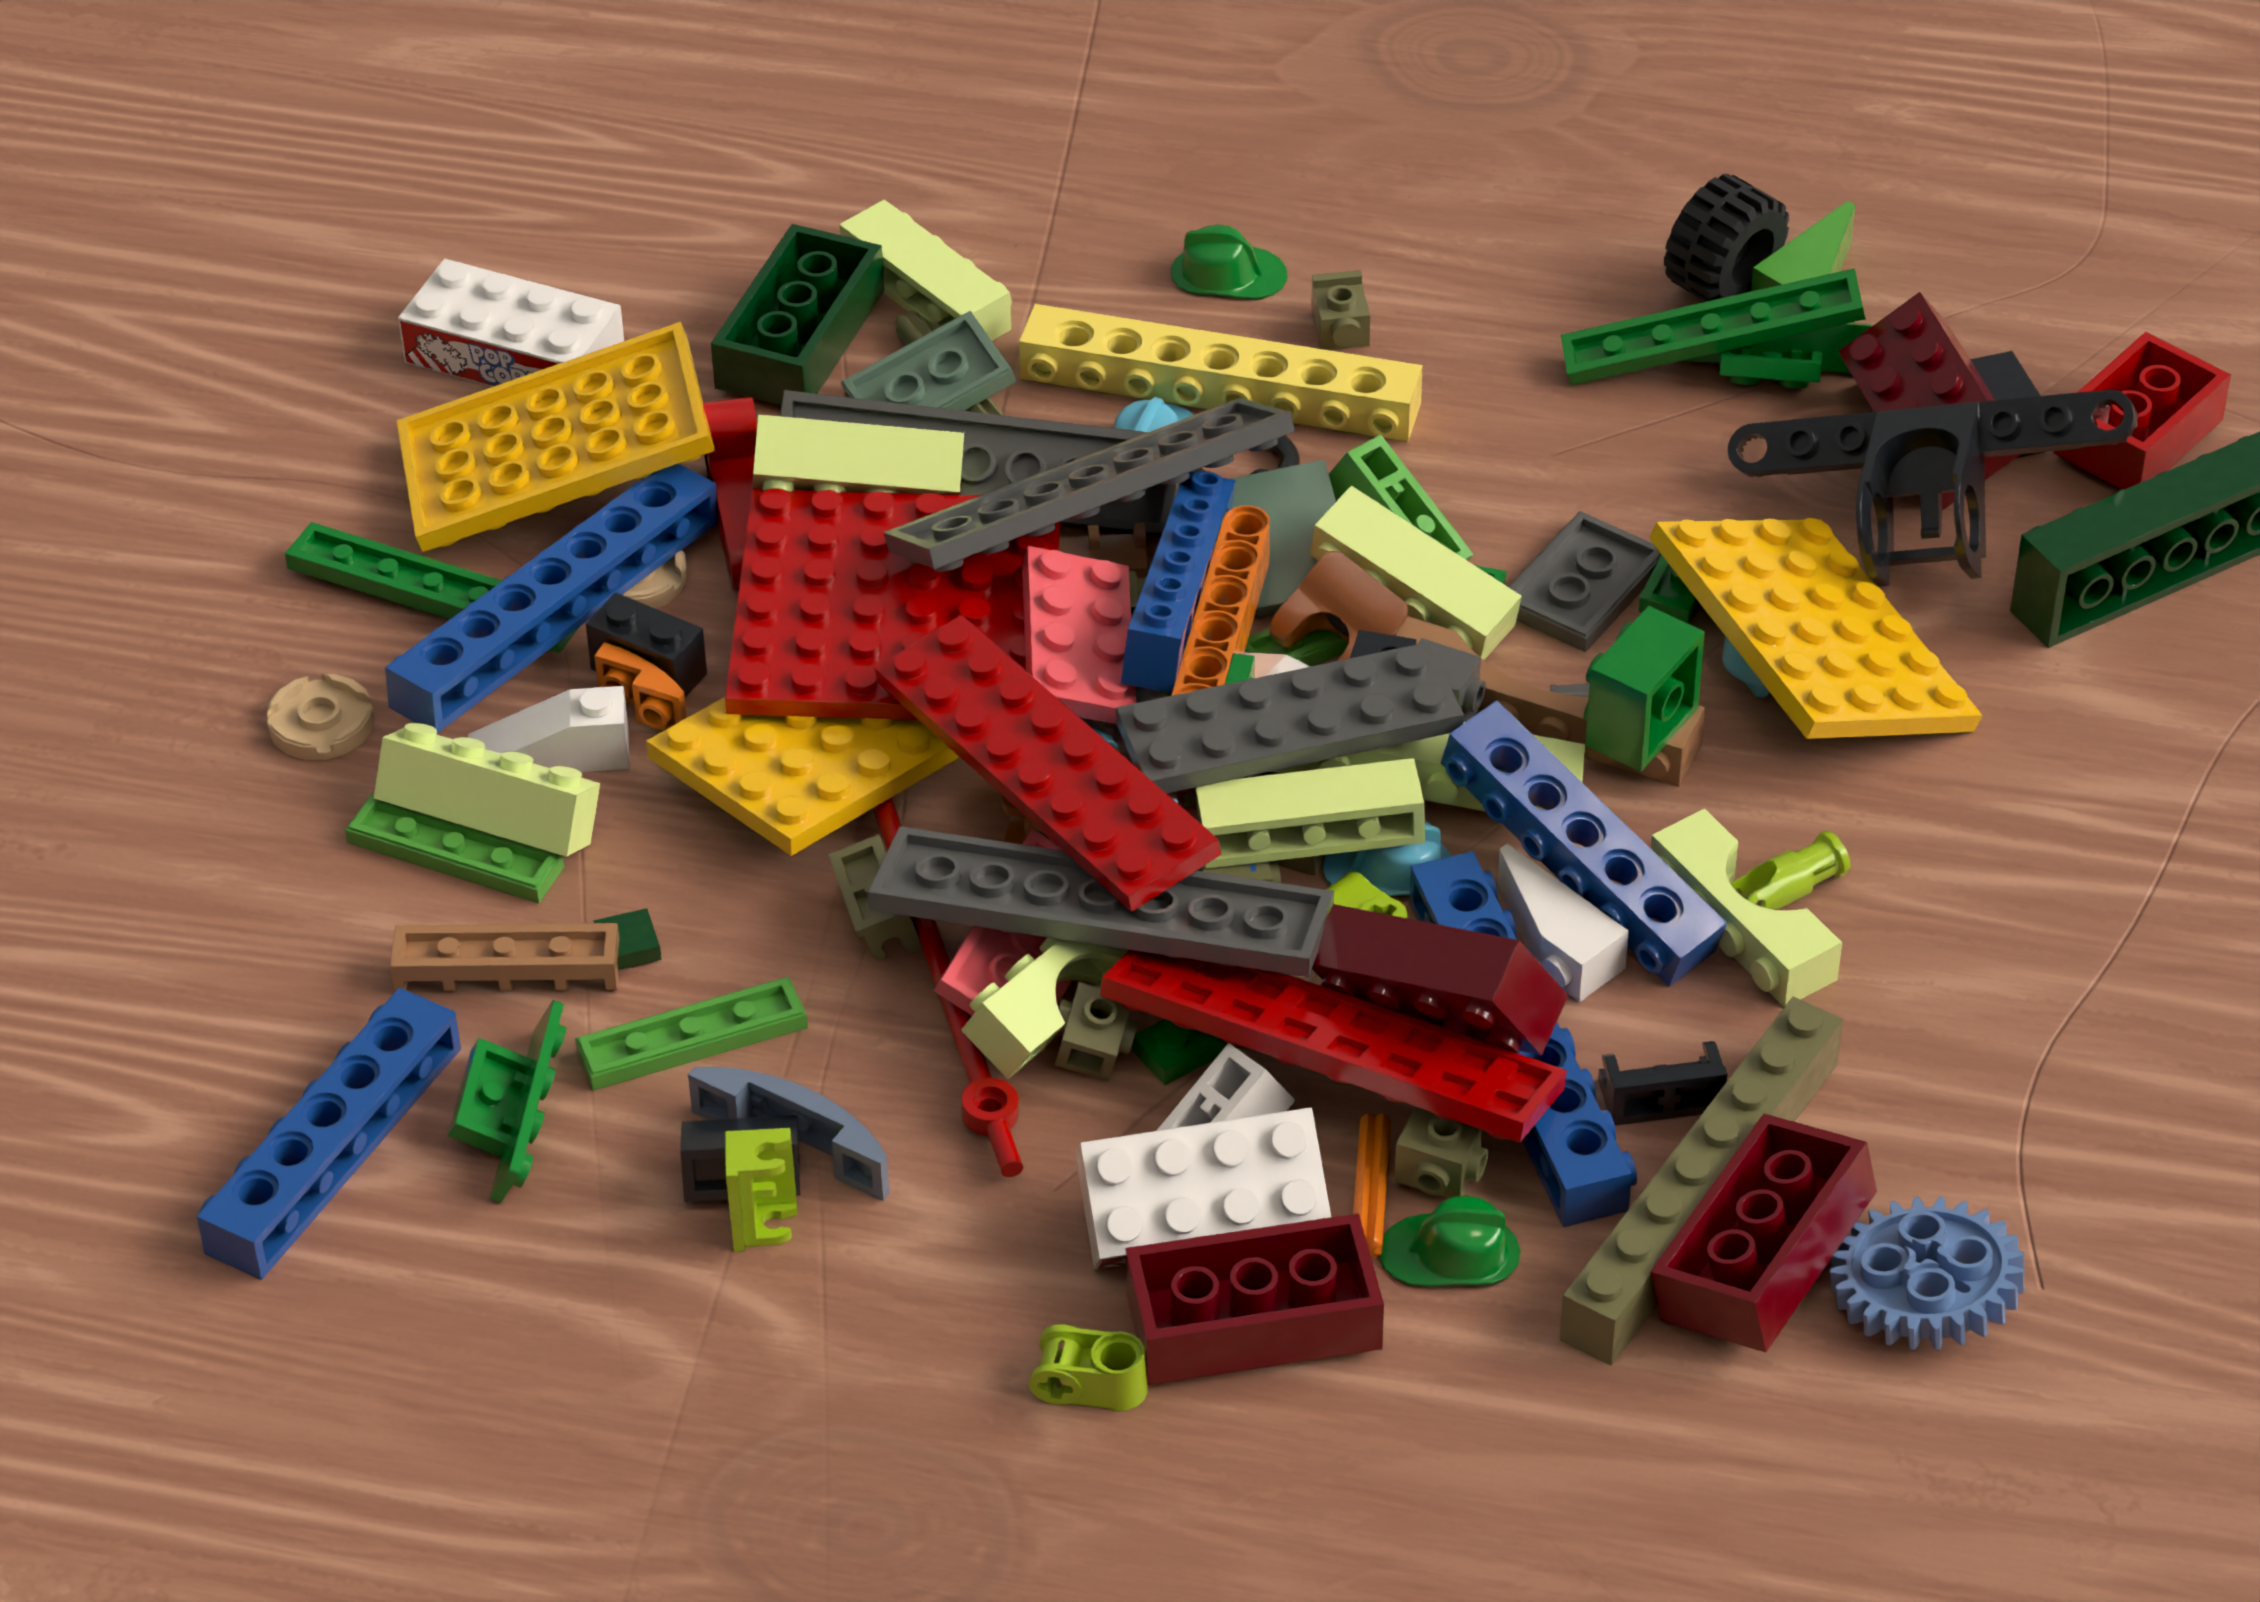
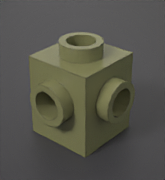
M1079 982L1073 1002L1062 999L1059 1011L1065 1024L1058 1031V1034L1063 1035L1055 1066L1109 1081L1118 1052L1125 1054L1130 1052L1138 1022L1128 1019L1129 1009L1124 1008L1118 1002L1100 996L1101 984L1091 986Z
M1415 1106L1396 1143L1395 1182L1420 1189L1430 1195H1439L1446 1198L1463 1196L1470 1181L1476 1183L1480 1181L1486 1167L1488 1149L1481 1147L1482 1129L1459 1121L1441 1119L1433 1112Z

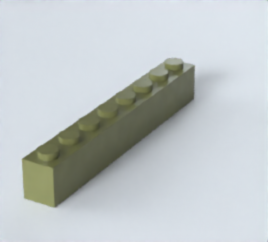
M1794 996L1789 1000L1564 1293L1560 1341L1612 1366L1658 1305L1650 1271L1763 1113L1795 1122L1838 1065L1843 1027L1842 1018Z

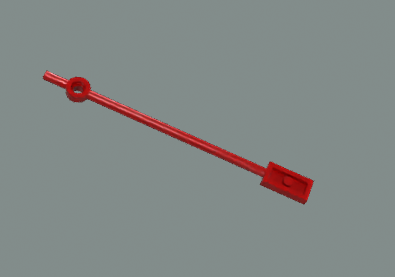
M892 797L873 808L887 851L899 827L902 826ZM912 917L936 987L950 963L949 956L936 920ZM939 995L970 1083L962 1093V1120L971 1131L989 1137L1001 1174L1004 1177H1015L1024 1168L1010 1130L1018 1120V1093L1010 1083L991 1077L984 1054L961 1031L969 1021L970 1015Z

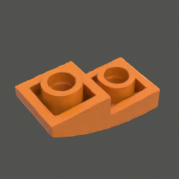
M605 642L594 655L598 687L624 686L625 702L634 704L636 722L655 729L666 730L687 718L684 691L671 677L651 662L634 653Z

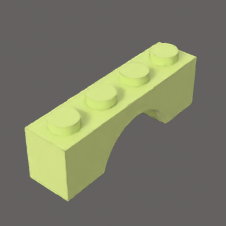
M1705 808L1652 834L1651 849L1727 922L1719 946L1727 956L1734 957L1752 975L1754 982L1761 990L1769 992L1785 1007L1793 996L1803 999L1838 980L1842 942L1808 908L1798 910L1764 908L1746 900L1732 887L1730 883L1735 879L1738 840Z
M1048 937L1039 947L1043 952L1041 956L1035 960L1028 953L1006 973L1004 977L1009 981L1008 983L999 988L992 982L975 997L969 1005L975 1013L961 1031L1009 1079L1043 1051L1065 1024L1056 1001V983L1067 980H1079L1092 984H1101L1102 976L1129 951L1128 949L1117 950L1108 946L1076 941H1060Z

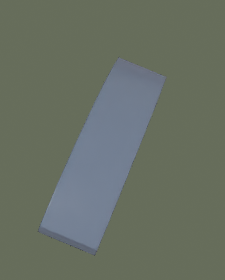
M694 1067L689 1072L688 1081L693 1113L708 1120L797 1115L798 1141L833 1157L835 1179L882 1201L889 1195L887 1155L879 1142L863 1124L830 1099L792 1081L751 1070L728 1067Z

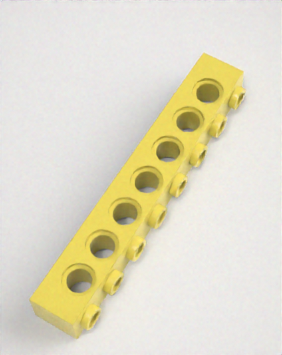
M1034 304L1019 340L1020 379L1146 400L1157 397L1163 399L1165 403L1208 410L1238 398H1243L1289 411L1295 424L1375 437L1382 435L1383 438L1406 442L1409 441L1421 405L1423 365L1040 304Z

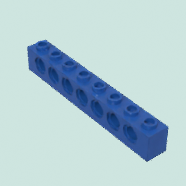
M680 464L658 470L648 477L641 479L385 667L389 708L415 723L432 726L439 733L587 622L615 592L623 595L675 556L680 550H683L718 523L716 483Z
M1474 851L1411 865L1409 904L1418 921L1517 940L1516 925L1512 913L1509 909L1502 910L1498 902L1494 877L1490 871L1483 872ZM1557 1022L1542 1055L1518 1051V1054L1567 1070L1564 1090L1522 1142L1562 1226L1567 1227L1627 1212L1629 1210L1631 1186L1637 1184V1172L1630 1153L1627 1151L1621 1152L1616 1142V1129L1610 1112L1607 1109L1600 1110L1596 1101L1595 1085L1591 1073L1587 1068L1580 1069L1575 1059V1045L1570 1031L1566 1027L1560 1028Z

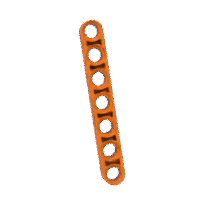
M1241 505L1232 508L1223 517L1172 695L1225 685L1233 653L1244 654L1270 563V517L1259 507ZM1195 788L1185 789L1176 792L1191 793L1195 791Z

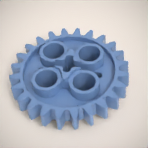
M1914 1197L1912 1209L1906 1210L1897 1202L1892 1201L1890 1202V1214L1886 1216L1876 1210H1869V1225L1856 1222L1851 1229V1236L1847 1235L1838 1251L1831 1258V1290L1836 1295L1837 1309H1847L1848 1323L1851 1325L1864 1321V1334L1868 1337L1884 1330L1887 1345H1892L1901 1336L1908 1337L1909 1347L1912 1350L1918 1347L1922 1339H1930L1933 1347L1939 1350L1943 1345V1337L1949 1336L1959 1345H1965V1332L1969 1330L1982 1337L1987 1336V1321L2003 1325L2006 1322L2005 1309L2017 1310L2018 1294L2024 1293L2025 1290L2024 1253L2019 1251L2017 1235H2007L2006 1222L2003 1220L1990 1224L1989 1210L1983 1209L1972 1216L1969 1215L1967 1201H1962L1953 1210L1946 1209L1944 1197H1939L1933 1207H1925L1919 1197Z

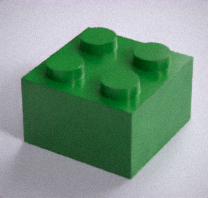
M1648 606L1633 623L1627 622L1621 628L1614 644L1604 654L1598 653L1593 658L1586 673V681L1590 683L1589 701L1583 715L1584 721L1587 722L1586 746L1642 772L1698 709L1705 631L1651 606Z

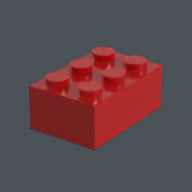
M2144 332L2078 391L2117 390L2124 393L2136 407L2139 417L2137 418V428L2135 427L2132 437L2129 436L2124 443L2120 442L2114 446L2112 444L2082 447V449L2053 451V454L2121 489H2127L2151 479L2161 472L2168 471L2223 421L2231 374L2148 332ZM2114 404L2112 406L2106 405V408L2100 409L2101 412L2097 414L2098 419H2096L2098 428L2112 430L2122 422L2124 417L2123 408Z

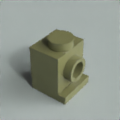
M1361 270L1312 275L1311 313L1320 349L1332 350L1370 346V312L1362 286Z

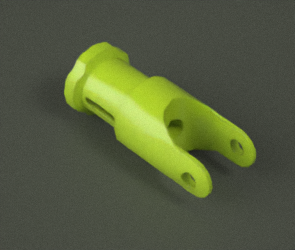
M1825 830L1817 835L1814 843L1796 852L1786 850L1751 869L1746 875L1732 881L1730 884L1735 890L1738 889V894L1753 904L1761 900V907L1773 910L1781 909L1810 894L1813 886L1831 876L1834 878L1845 876L1851 868L1850 858L1837 835Z

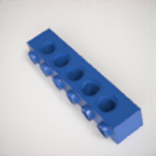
M1199 471L1196 473L1189 472L1190 477L1180 483L1128 627L1121 676L1122 684L1172 693L1222 520L1225 514L1232 509L1236 480L1222 478L1210 471Z
M1497 700L1449 734L1440 764L1445 767L1451 780L1457 785L1465 787L1483 805L1484 810L1492 820L1502 823L1521 842L1523 849L1531 858L1541 861L1560 882L1629 931L1627 946L1636 954L1640 964L1647 971L1657 974L1670 987L1716 952L1727 922ZM1535 806L1542 807V808H1544L1545 810L1539 809V808H1537V807H1535ZM1573 843L1580 844V845H1582V846H1584V847L1576 846V845H1574ZM1611 880L1618 881V882L1622 883L1623 885L1616 884V883L1612 882ZM1649 917L1658 919L1662 923L1655 922L1651 920Z
M400 987L384 1005L378 1006L371 1014L366 1026L351 1042H347L341 1047L335 1061L319 1079H315L308 1084L302 1098L285 1117L279 1118L272 1125L268 1136L250 1156L244 1157L239 1162L233 1176L219 1192L207 1198L196 1217L204 1253L262 1280L461 1050L455 1011Z

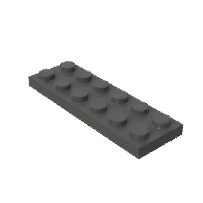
M1430 642L1116 707V723L1133 765L1165 793L1449 734L1464 722V714Z

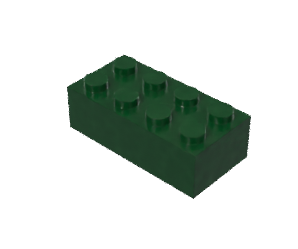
M791 224L711 342L715 389L745 397L752 396L753 399L781 406L784 390L818 394L885 291L882 245Z

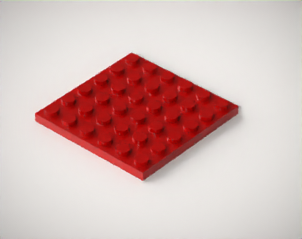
M779 488L763 491V489H752L725 694L726 714L918 720L877 682L874 667L960 615H963L1026 670L1022 559L1027 546L1059 551L1061 521L1054 523L1055 529L1047 534L1035 537L1020 536L1010 540V546L1003 551L992 554H980L978 552L963 558L964 564L956 569L936 572L930 567L919 563H912L909 559L888 552L884 532L981 495L886 493L882 491H841L838 493L833 490H822L819 492L792 490L787 492Z

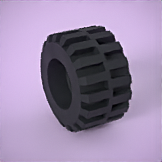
M1722 174L1719 178L1714 177L1704 187H1700L1694 193L1693 197L1681 210L1671 229L1672 231L1665 247L1667 251L1664 256L1667 277L1671 279V282L1705 302L1751 292L1753 267L1785 245L1789 232V227L1787 226L1789 213L1786 212V206L1735 175Z

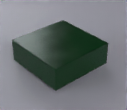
M647 908L593 920L594 923H618V970L662 960L660 945Z

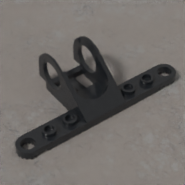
M2099 390L1751 423L1737 429L1728 443V457L1733 466L1748 477L1757 476L1758 478L1768 475H1794L1863 468L1856 500L1858 544L1865 571L1878 586H1889V566L1953 560L1958 561L1961 569L1971 579L1982 578L1981 558H1986L1984 457L2082 449V447L2110 444L2114 446L2120 442L2124 443L2129 436L2132 437L2135 427L2137 428V418L2139 417L2136 407L2124 393L2117 390ZM2112 404L2123 408L2124 417L2119 426L2112 430H2102L2097 427V414L2101 412V408L2104 409L2106 405L2112 406ZM1758 437L1765 439L1767 451L1764 457L1754 463L1745 462L1742 452H1744L1743 446L1747 445L1746 442H1750L1752 438L1758 439ZM1955 492L1954 525L1956 540L1954 546L1894 551L1893 497L1920 495L1921 538L1929 539L1940 538L1942 493ZM1965 496L1967 500L1970 521L1969 543L1966 535L1964 520ZM1872 501L1878 527L1877 553L1874 547L1871 528Z

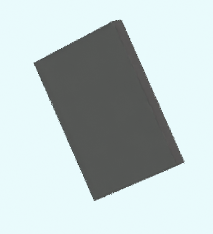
M1579 511L1508 586L1522 596L1516 621L1586 652L1644 589L1661 557V553L1653 543Z

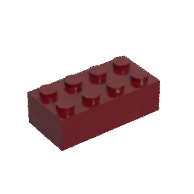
M1918 292L1838 351L1874 412L1995 400L1948 323L1921 292ZM2021 454L1984 457L1985 480ZM1955 492L1942 493V510L1954 503Z
M1333 904L1326 918L1319 951L1312 970L1323 980L1321 985L1325 988L1515 1053L1523 1051L1537 1055L1543 1054L1568 998V994L1520 940Z
M1763 1113L1650 1271L1661 1320L1766 1353L1877 1192L1868 1143Z
M1359 1213L1125 1248L1126 1294L1136 1337L1141 1340L1145 1350L1147 1385L1383 1350L1384 1302Z

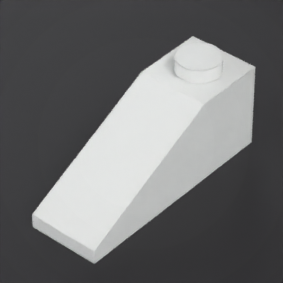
M624 686L569 689L468 734V738L482 741L485 744V749L500 754L504 752L527 754L533 758L534 764L547 768L565 766L577 769L580 772L629 769V728Z
M1508 843L1500 848L1498 889L1512 913L1526 947L1569 996L1580 1003L1626 969L1629 932L1627 929Z
M1228 1043L1157 1131L1285 1112L1295 1099L1266 1069Z

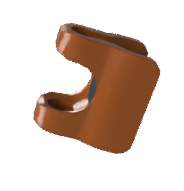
M1330 551L1323 555L1314 565L1299 587L1275 613L1271 621L1269 633L1274 640L1287 648L1296 645L1302 638L1313 631H1333L1340 635L1347 643V648L1337 660L1340 661L1350 659L1359 630L1395 636L1408 617L1407 604L1400 597L1343 553Z

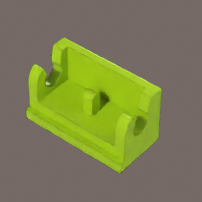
M790 1128L725 1131L726 1183L734 1252L746 1251V1247L779 1245L789 1241L792 1238L791 1228L781 1226L771 1229L764 1226V1223L772 1218L782 1220L797 1216V1196Z

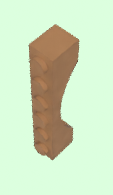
M1409 616L1395 635L1417 639V644L1423 638L1479 656L1468 647L1457 631ZM1481 658L1480 680L1485 681L1486 689L1478 713L1497 700L1531 734L1585 744L1584 758L1679 787L1702 746L1705 707L1698 705L1696 712L1643 771L1640 772L1586 746L1587 722L1584 721L1583 715L1589 697L1571 696L1539 689L1511 678Z

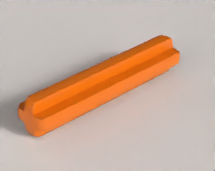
M1369 1112L1360 1118L1353 1214L1359 1213L1370 1255L1374 1259L1382 1253L1391 1120L1384 1113L1374 1115Z

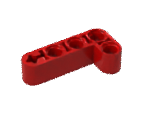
M752 396L703 403L715 451L704 455L707 478L716 483L717 524L732 589L739 588L751 492L752 489H756L752 488L757 419Z

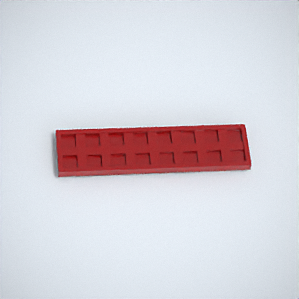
M963 615L958 616L874 667L877 682L1131 912L1221 855L1219 839Z
M1129 950L1102 976L1100 996L1118 1002L1126 1009L1144 1011L1170 1020L1180 1028L1195 1029L1221 1038L1232 1046L1247 1047L1273 1056L1283 1064L1299 1065L1327 1075L1335 1082L1353 1084L1379 1093L1389 1101L1408 1103L1433 1112L1441 1119L1459 1121L1487 1131L1488 1134L1498 1139H1511L1520 1143L1562 1093L1565 1086L1567 1074L1565 1069L1290 975H1281L1272 971L1239 966L1228 967L1220 963L1187 958H1170L1161 954Z

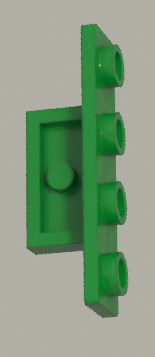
M1851 322L1682 361L1720 363V375L1729 376V381L1737 384L1759 383V378L1779 380L1781 386L1788 388L1809 387V382L1820 383L1821 371L1850 373L1838 351L1873 325Z
M552 1000L536 1025L527 1057L481 1038H478L470 1051L447 1136L500 1157L490 1199L499 1203L503 1201L513 1185L519 1188L522 1187L532 1166L533 1155L526 1153L528 1143L532 1144L535 1141L542 1126L545 1113L538 1110L537 1107L539 1100L543 1101L546 1098L553 1083L556 1070L548 1066L550 1057L555 1058L567 1029L559 1024L564 1004L556 1000Z

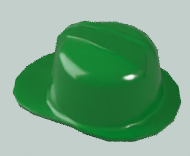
M1222 224L1208 225L1198 230L1187 232L1184 239V251L1175 258L1171 266V277L1178 288L1189 293L1262 299L1273 296L1283 289L1288 279L1287 267L1279 257L1267 250L1253 247L1238 229Z
M1464 1195L1454 1196L1441 1202L1432 1213L1406 1217L1392 1225L1383 1236L1382 1253L1379 1256L1383 1268L1394 1279L1408 1285L1424 1287L1478 1286L1495 1284L1509 1278L1518 1267L1521 1250L1517 1237L1505 1225V1214L1498 1211L1492 1204L1481 1198Z

